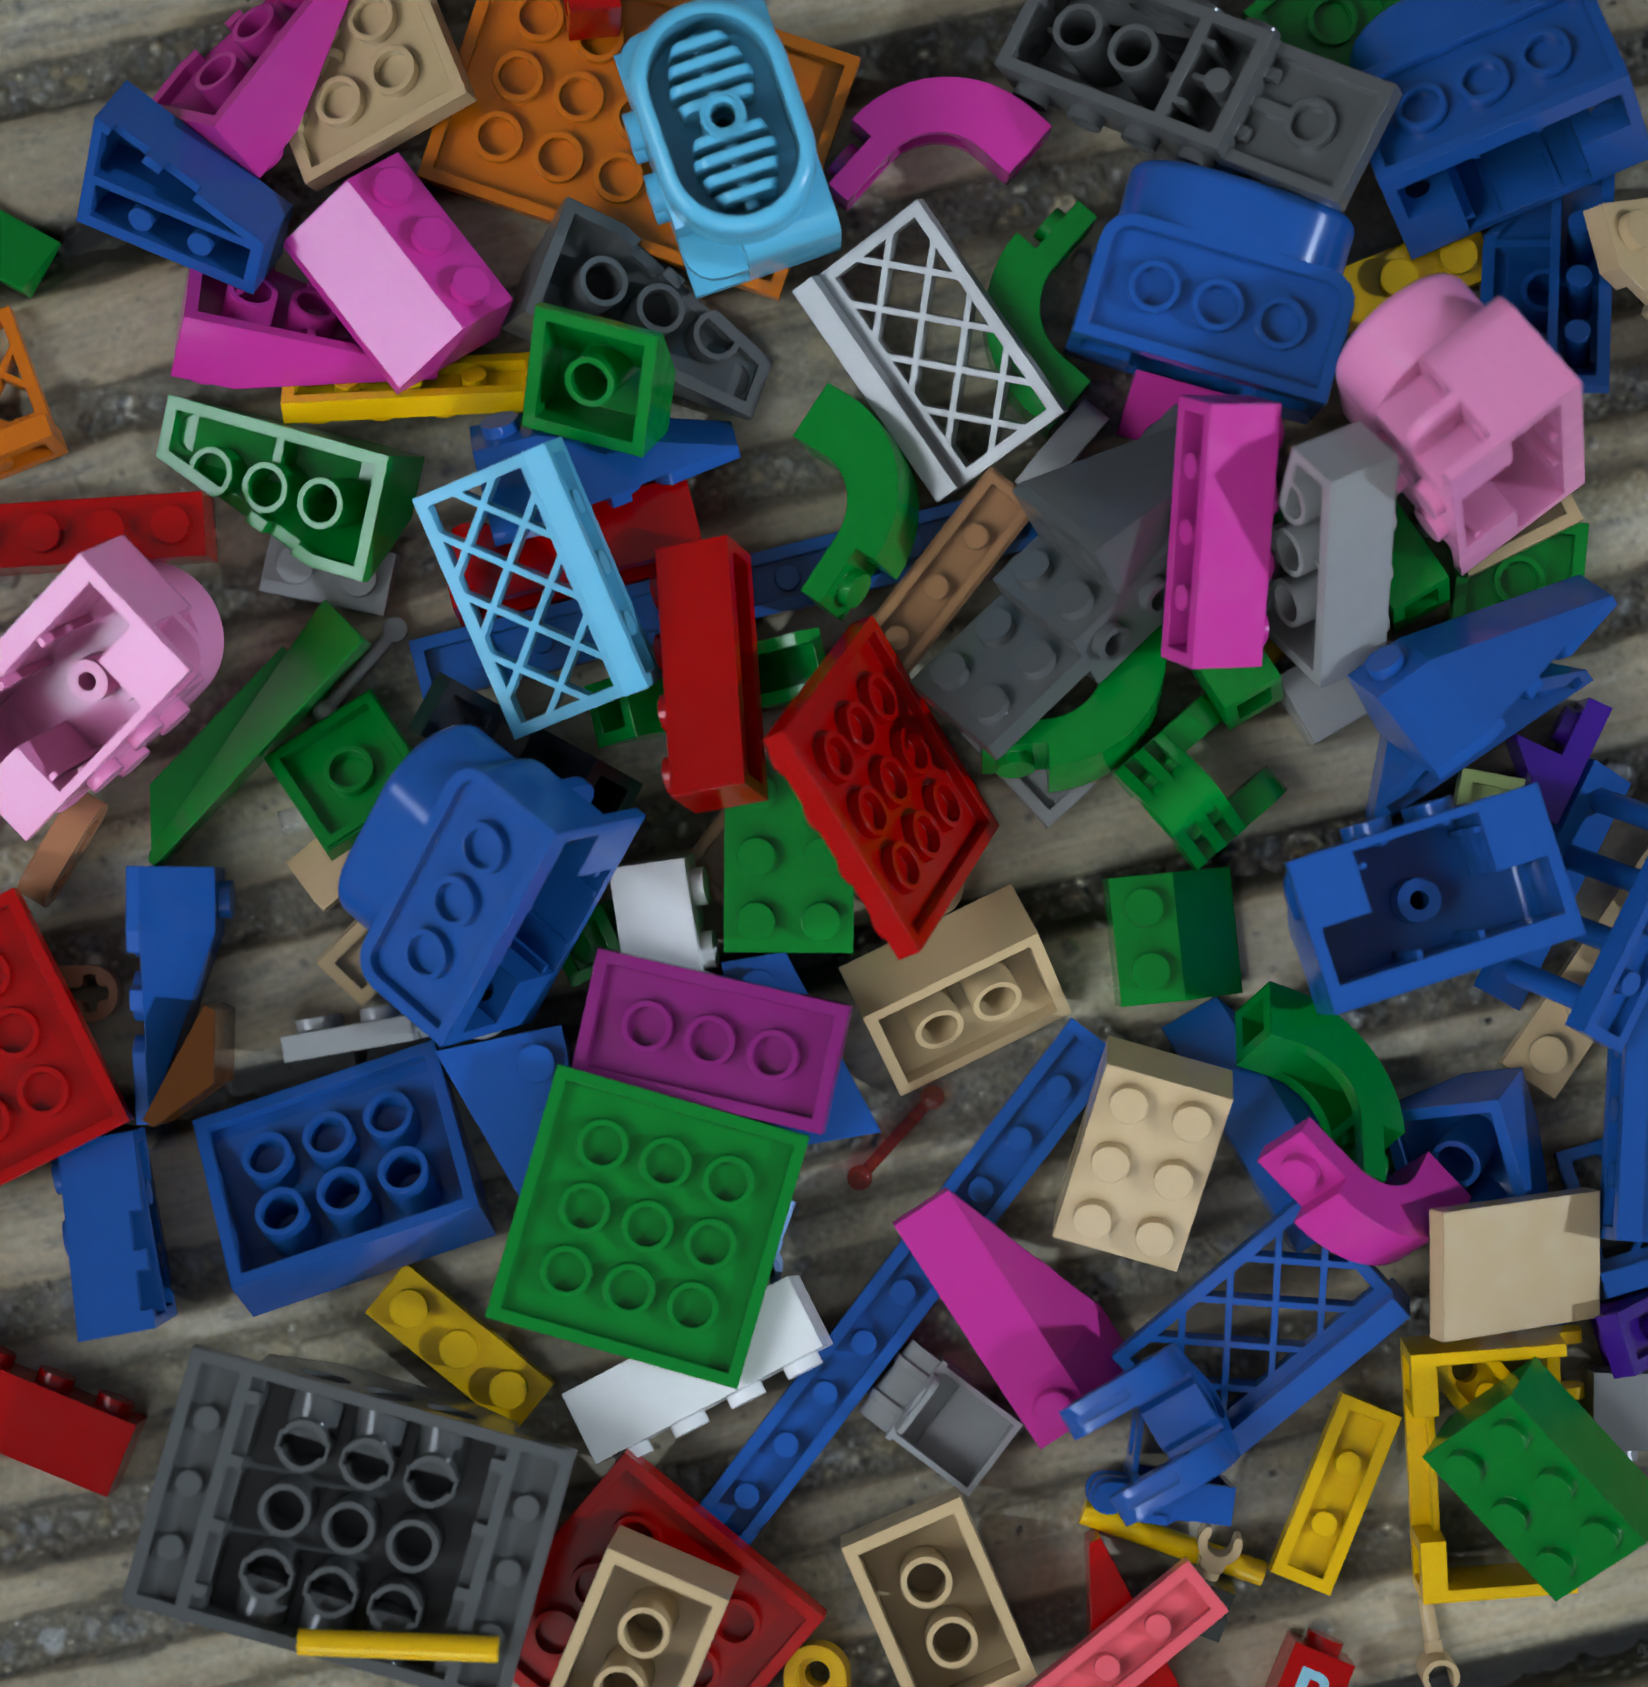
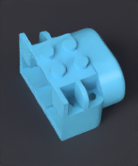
M694 0L683 3L661 15L646 31L630 38L622 48L621 53L613 56L632 110L622 114L633 155L637 165L648 161L650 163L653 173L643 176L656 222L658 226L670 222L696 299L841 250V226L816 153L813 130L782 42L775 33L764 0Z

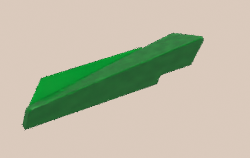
M324 600L318 606L289 650L282 646L150 783L151 850L148 861L153 866H164L260 767L265 761L263 757L277 749L311 714L315 705L331 693L329 689L373 645L327 600Z

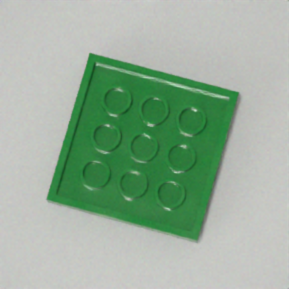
M557 1064L485 1317L738 1389L810 1135L745 1116L723 1112L564 1064Z

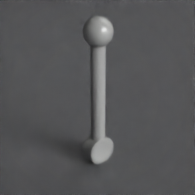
M390 617L384 622L382 628L383 635L331 696L328 699H322L315 705L312 713L317 722L338 710L337 707L393 642H401L407 637L408 626L400 617Z

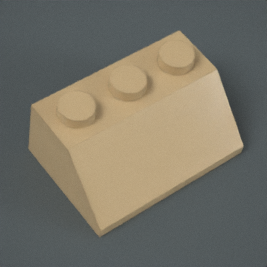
M1012 884L943 916L920 953L898 960L889 944H886L838 967L900 1096L1072 1014L1041 938Z

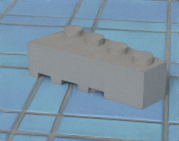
M1361 421L1292 447L1278 505L1284 514L1283 522L1272 526L1271 548L1275 553L1274 570L1271 579L1268 581L1266 615L1269 621L1268 638L1320 689L1347 678V675L1365 663L1371 653L1386 646L1387 632L1390 628L1388 608L1390 582L1393 579L1391 562L1393 532L1397 524L1395 501L1400 463L1398 454H1396L1392 446L1378 438Z

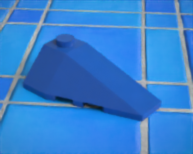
M513 411L491 414L485 417L479 425L469 427L472 453L477 471L561 436L521 426L523 413L517 415ZM670 418L668 432L643 458L562 437L590 505L600 501H608V505L612 508H617L633 501L631 494L636 492L642 484L655 480L656 483L662 485H673L741 457L731 421ZM521 468L501 476L492 502L524 515L532 493ZM487 482L480 485L482 494L484 492ZM537 509L534 520L544 524L541 514ZM488 512L487 516L495 547L513 543L519 525ZM529 530L526 539L541 535Z
M1579 574L1398 638L1392 644L1381 647L1371 653L1365 663L1347 675L1377 731L1440 780L1493 742L1507 727L1502 718L1503 714L1519 697L1531 700L1544 686L1539 675L1553 660L1570 657L1617 606V603L1612 594Z
M126 866L127 953H135L136 957H140L141 970H136L133 985L129 989L130 1011H133L137 1022H144V1034H137L135 1036L132 1051L136 1125H149L142 1120L194 1024L225 932V918L234 917L236 902L235 884L233 880H225V868Z
M1212 997L1162 1026L1161 1029L1176 1055L1233 1070V1102L1222 1134L1271 1218H1273L1294 1199L1264 1169L1257 1159L1265 1145L1306 1118L1311 1117L1319 1127L1320 1124L1307 1103L1290 1087L1277 1079L1236 1065L1235 1012L1220 998ZM1389 1164L1386 1178L1393 1174V1171L1390 1168ZM1294 1222L1283 1231V1238L1286 1244L1295 1252L1300 1253L1317 1243Z

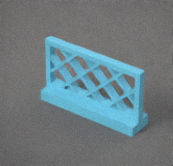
M562 436L412 499L515 740L620 697H626L646 689L663 678ZM521 468L532 493L524 515L492 502L501 476ZM487 482L482 497L467 491ZM455 497L478 507L466 539L444 529L434 504ZM537 509L541 514L544 524L534 520ZM488 512L519 525L508 557L476 544ZM529 530L552 540L557 557L550 575L518 562ZM452 546L462 550L459 559H457ZM472 554L503 567L492 599L470 590L464 575ZM563 569L570 584L559 580ZM513 573L545 586L534 618L502 604ZM555 591L578 601L583 617L575 636L544 622ZM478 606L488 610L484 620ZM497 615L529 628L518 659L497 651L490 634ZM589 630L595 644L585 640ZM539 633L571 646L560 677L528 664ZM581 651L603 660L612 681V686L593 693L569 682ZM503 666L513 670L510 681ZM523 675L555 688L547 711L526 720L516 697V692ZM564 693L578 698L575 701L560 706Z

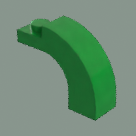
M1079 200L1066 214L1057 207L1046 218L1033 235L1041 243L1037 248L1016 232L997 262L988 289V294L1068 410L1087 391L1092 380L1053 346L1043 327L1040 303L1042 291L1048 280L1093 229L1097 216ZM983 331L991 370L1000 371L1003 345L995 333ZM1013 361L1011 373L1023 375ZM1009 383L1007 399L1015 410L1028 422L1046 410V407L1031 386ZM1068 412L1040 432L1047 437Z
M827 383L793 434V437L815 458L842 474L847 491V508L839 532L800 591L823 611L842 622L850 609L857 607L866 597L870 589L871 577L876 569H879L895 580L899 578L911 554L917 534L919 496L912 466L888 430L859 401Z
M1163 623L1097 686L1090 698L1080 707L1059 717L1039 720L998 760L994 759L980 747L982 774L997 773L1003 778H1021L1032 774L1035 770L1046 769L1048 793L1080 787L1093 782L1124 763L1144 741L1159 711L1166 668V658L1161 657Z
M1272 981L1267 982L1235 1012L1236 1065L1277 1079L1294 1090L1307 1103L1316 1116L1321 1129L1363 1172L1373 1179L1384 1183L1388 1172V1158L1385 1154V1149L1405 1133L1401 1106L1386 1070L1365 1040L1339 1015L1317 1014L1313 999L1310 996Z

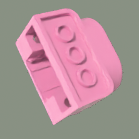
M1448 273L1430 275L1409 284L1383 302L1360 324L1342 349L1336 365V381L1344 416L1351 424L1361 421L1378 438L1390 444L1396 454H1398L1400 474L1397 478L1396 495L1403 492L1415 506V516L1424 530L1436 542L1444 539L1450 546L1454 567L1461 576L1585 483L1582 382L1525 318L1504 298L1497 296L1487 305H1484L1457 276Z
M120 535L79 553L0 638V815L25 841L31 839L55 813L63 812L77 803L88 790L91 789L94 793H97L107 786L118 774L123 778L132 772L150 754L147 746L160 734L164 736L175 728L191 711L189 707L212 683L223 658V625L214 601L194 577L171 564L149 562L125 535Z

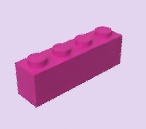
M1179 395L1161 657L1190 669L1262 667L1263 646L1267 642L1269 635V621L1266 615L1268 581L1271 579L1274 570V557L1271 550L1272 524L1279 501V491L1276 485L1278 450L1284 439L1281 403L1251 395Z

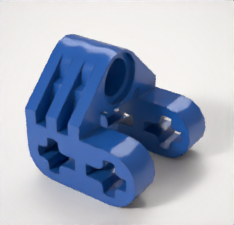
M1173 1342L1058 1411L1074 1440H1078L1138 1406L1142 1418L1160 1448L1168 1456L1169 1460L1130 1482L1109 1497L1126 1527L1142 1520L1215 1478L1235 1464L1241 1457L1228 1417L1218 1394L1205 1375Z

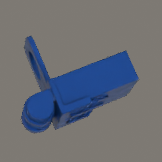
M1138 1406L1132 1408L1126 1462L1123 1463V1471L1101 1469L1093 1472L1086 1480L1085 1494L1093 1508L1099 1513L1105 1515L1117 1513L1109 1497L1130 1482L1156 1468L1154 1466L1139 1465L1144 1419L1140 1414ZM1218 1475L1138 1522L1167 1526L1175 1521H1191L1231 1527L1236 1487L1225 1475Z

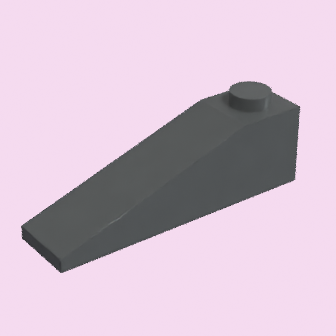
M570 197L565 198L522 273L513 297L514 300L502 329L531 342L535 305L543 302L662 332L676 370L673 395L747 421L752 419L773 361L718 310L710 311L699 299H696L682 285L685 279L671 266L665 269L638 244L641 239L628 226Z

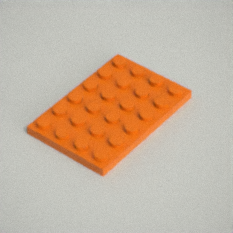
M476 0L459 50V56L478 101L433 126L417 177L422 182L549 225L563 200L570 197L624 223L641 239L638 244L655 260L686 270L670 222L659 226L656 222L643 176L653 173L650 163L648 161L637 165L622 118V114L632 110L613 56L620 54L630 38L646 31L665 12L692 0H620V36L569 41L563 0ZM774 28L775 33L783 44L813 130L816 153L824 172L860 66L861 57ZM791 267L734 287L779 302Z

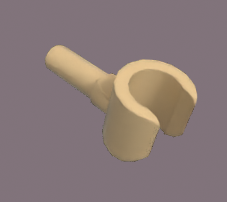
M1418 1598L1424 1636V1651L1416 1661L1417 1673L1424 1687H1431L1429 1682L1431 1670L1437 1666H1446L1452 1687H1457L1460 1683V1673L1452 1656L1443 1649L1434 1604L1423 1605L1421 1599Z

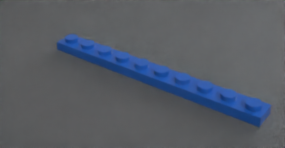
M963 500L920 510L914 545L899 578L895 580L879 569H876L871 577L869 591L899 584ZM1030 521L1001 558L1020 553L1038 536ZM838 532L750 554L755 620L816 605L800 590ZM650 580L626 585V590L648 642L653 647L654 637L660 633L659 610L655 607L651 597ZM571 599L550 605L544 622L575 636L583 613L578 601ZM537 608L522 613L534 618ZM501 617L496 619L490 636L497 651L518 659L529 628ZM466 626L408 641L423 699L439 671L476 692L492 688ZM589 630L585 640L595 644ZM539 633L528 664L547 673L562 670L571 646ZM581 651L575 666L601 659ZM503 666L510 681L513 670ZM523 675L521 680L528 679L530 677Z
M1070 1017L937 1192L947 1187L996 1224L1086 1106L1106 1044ZM902 1238L829 1332L833 1345L818 1352L823 1363L793 1379L699 1502L701 1506L747 1544L750 1545L940 1297Z

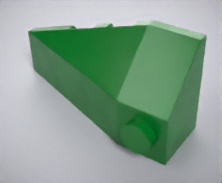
M168 394L156 457L211 497L221 498L247 517L246 522L259 532L269 533L292 550L290 554L306 566L360 582H369L412 519L414 510L412 499L417 496L425 456L375 442L296 423L284 424L283 420L173 394Z

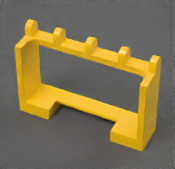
M1571 1324L1544 1326L1450 1342L1432 1339L1430 1335L1400 1337L1412 1581L1423 1605L1549 1595L1519 1562L1447 1568L1446 1540L1440 1531L1438 1474L1422 1457L1436 1437L1435 1417L1440 1416L1437 1366L1525 1360L1536 1356L1537 1359L1542 1358V1364L1574 1399L1580 1400L1585 1397L1584 1382L1577 1380L1561 1381L1560 1357L1567 1356V1345L1582 1342L1581 1326ZM1576 1588L1569 1594L1578 1593V1588Z

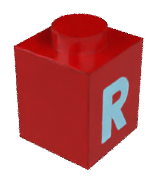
M1308 1628L1305 1636L1287 1630L1265 1687H1347L1356 1666L1346 1653L1341 1652L1344 1643L1339 1639L1313 1628Z

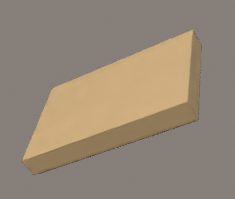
M1581 1187L1429 1209L1430 1338L1441 1342H1450L1593 1319L1600 1314V1190Z

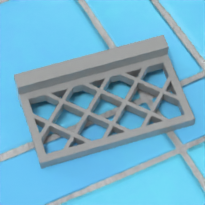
M923 199L914 201L822 273L811 276L792 291L936 502L958 494L973 483L974 479L984 473L990 466L995 465L1069 411ZM915 220H917L930 239L927 265L895 260L899 232ZM885 244L883 258L869 256ZM940 255L950 270L938 268ZM859 263L881 266L877 303L856 299L841 277ZM894 269L925 274L920 311L889 305ZM937 276L958 280L966 291L963 318L931 313ZM976 307L986 322L975 321ZM864 310L875 312L874 324ZM887 314L918 319L913 355L892 352L885 342L884 332ZM930 322L962 327L956 363L925 358ZM973 329L995 333L1003 345L1000 371L968 366ZM1013 361L1023 375L1011 373ZM901 363L912 365L910 376ZM923 367L955 372L950 408L928 404L921 394L920 386ZM966 375L998 380L993 416L961 410ZM1009 383L1031 386L1046 407V410L1029 422L1004 418ZM936 415L948 417L946 429ZM959 419L991 425L987 453L972 464L967 461L956 445ZM1002 428L1017 430L1000 443Z

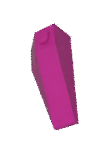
M266 0L245 14L239 9L224 22L231 33L204 57L195 49L177 66L152 99L256 178H261L266 171L273 168L279 162L283 155V148L299 128L349 0Z
M275 264L252 295L188 268L175 339L171 376L192 380L198 384H212L232 389L387 382L309 280L306 284L275 270ZM438 371L423 380L436 379Z
M947 1187L892 1222L1040 1450L1069 1431L1058 1411L1124 1371L1112 1359L1113 1351L1124 1341L1101 1305L1058 1275L1052 1267L1040 1258H1036L1008 1237L1002 1229Z

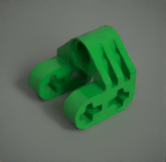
M1205 693L1188 705L1111 773L1131 798L1135 797L1162 830L1174 841L1173 847L1193 870H1199L1211 857L1244 831L1249 824L1288 790L1268 765H1266L1226 798L1208 774L1186 753L1222 721V718Z

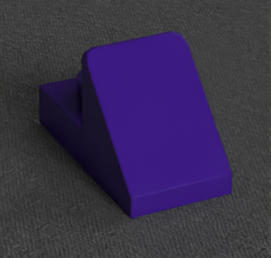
M1590 697L1576 701L1573 708L1567 705L1563 707L1549 735V740L1556 743L1553 751L1518 734H1514L1505 740L1518 778L1526 779L1525 786L1538 782L1551 825L1558 824L1613 709Z
M1648 1288L1600 1302V1314L1590 1320L1602 1360L1605 1365L1610 1366L1613 1378L1636 1376L1647 1370Z

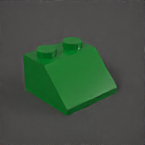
M543 302L537 303L534 309L521 426L643 458L668 432L676 370L663 333Z
M1230 866L1102 879L1115 1006L1129 1007L1243 993Z

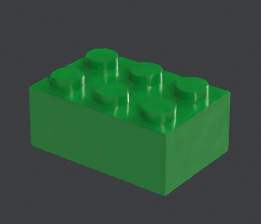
M765 753L768 801L724 808V952L853 953L854 888L842 878L837 867V861L819 831L812 828L808 823L800 800L785 776L778 773L774 768L769 754Z
M1536 1356L1448 1417L1422 1456L1555 1602L1648 1542V1477Z

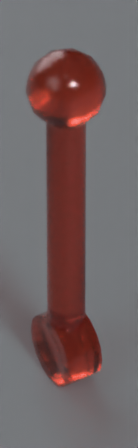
M928 1085L923 1088L920 1093V1102L865 1163L857 1164L850 1168L847 1180L853 1189L864 1190L868 1188L872 1182L874 1170L929 1110L938 1109L943 1105L945 1094L939 1086Z

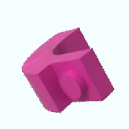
M932 77L908 82L878 96L852 118L851 132L864 144L860 149L853 143L849 144L833 161L827 170L833 177L828 183V188L832 200L848 212L895 159L912 149L927 145H945L968 153L1007 186L1048 140L1052 125L1020 98L990 83L963 77Z
M1311 1117L1306 1118L1265 1145L1257 1159L1264 1169L1301 1206L1294 1223L1303 1232L1330 1252L1344 1259L1364 1265L1381 1266L1392 1264L1430 1242L1429 1209L1467 1204L1472 1197L1429 1151L1388 1176L1384 1183L1379 1182L1363 1172Z

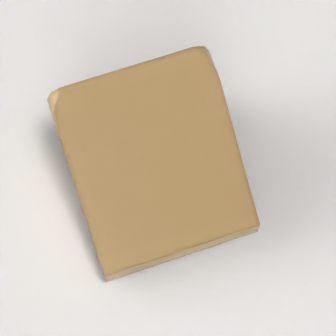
M315 838L286 864L323 912H328L340 902L338 896L339 877L350 850L331 861L317 838Z

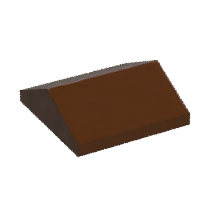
M226 1002L203 1006L144 1116L143 1122L155 1127L177 1120L234 1079L235 1007Z

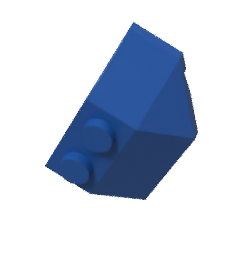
M1615 174L1495 224L1483 236L1480 301L1487 305L1497 296L1507 300L1582 382V393H1609L1612 286L1599 273L1583 211L1603 203L1614 202Z
M1550 663L1539 675L1544 686L1531 700L1519 697L1503 714L1502 718L1507 727L1497 738L1440 780L1380 734L1365 811L1366 819L1370 820L1390 815V818H1392L1401 809L1408 807L1569 696L1593 681L1592 677L1585 669Z

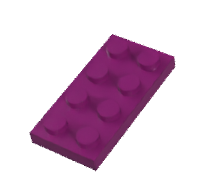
M603 947L597 948L572 1067L723 1112L822 1135L826 1132L853 1005Z

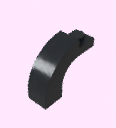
M440 671L408 726L410 730L428 738L450 726L460 724L473 725L481 729L516 759H534L546 766L560 779L582 777L594 789V797L591 804L603 814L630 809L643 786V783L544 729L515 740L499 704Z

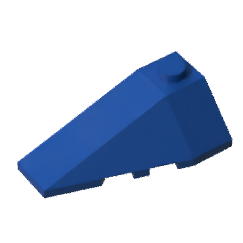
M1523 1067L1463 1073L1399 1100L1404 1119L1405 1133L1389 1146L1396 1171L1429 1151L1472 1196L1469 1203L1549 1192L1539 1124ZM1562 1323V1324H1556V1325H1568V1323Z

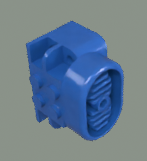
M1401 0L1373 18L1361 31L1352 47L1349 60L1351 68L1397 84L1403 94L1370 159V163L1412 260L1648 160V132L1630 74L1597 0Z
M1173 160L1142 161L1132 168L1118 216L1106 224L1094 249L1063 355L1134 375L1136 370H1142L1227 395H1251L1282 404L1281 418L1306 425L1327 404L1336 372L1337 361L1341 354L1354 310L1355 296L1351 284L1343 276L1355 235L1354 226L1350 219L1340 211L1295 192L1196 164Z
M467 724L450 726L436 732L414 748L397 766L381 790L342 867L338 883V896L342 907L369 931L360 951V967L364 978L373 989L440 1047L533 1021L646 816L638 808L603 814L591 804L594 797V789L582 777L560 779L546 766L534 759H516L481 729ZM491 981L493 993L488 999L483 994Z
M1538 782L1458 805L1454 804L1452 795L1419 803L1400 810L1404 821L1392 824L1390 815L1339 829L1342 841L1284 863L1286 873L1283 880V890L1288 906V927L1298 952L1317 1014L1338 1015L1586 934Z

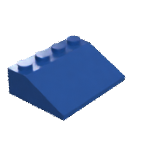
M433 1040L192 1120L231 1288L253 1317L496 1235L482 1180L445 1068L435 1052L438 1050L437 1044Z

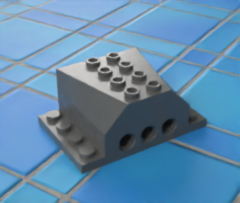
M196 1343L191 1349L120 1603L293 1652H297L299 1628L499 1636L498 1663L311 1657L419 1687H512L577 1449L517 1433L518 1422L463 1397L341 1363L277 1354H268L261 1361Z

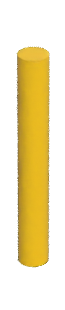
M1085 1500L1078 1524L1179 1559L1186 1556L1191 1563L1197 1564L1199 1549L1196 1537L1157 1524L1136 1522L1126 1527L1118 1512L1109 1515L1099 1513L1093 1508L1089 1500ZM1208 1541V1544L1214 1549L1225 1548ZM1241 1553L1236 1561L1225 1566L1222 1574L1261 1586L1267 1571L1268 1562Z
M299 1628L297 1635V1656L498 1663L499 1636Z

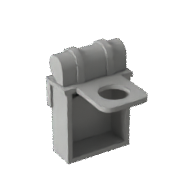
M912 1338L902 1353L898 1352L892 1359L894 1363L877 1386L873 1385L867 1392L869 1396L859 1408V1412L882 1429L886 1439L896 1441L969 1497L1023 1426V1423L1017 1416L971 1382L972 1378L942 1355L940 1358H937L929 1349Z

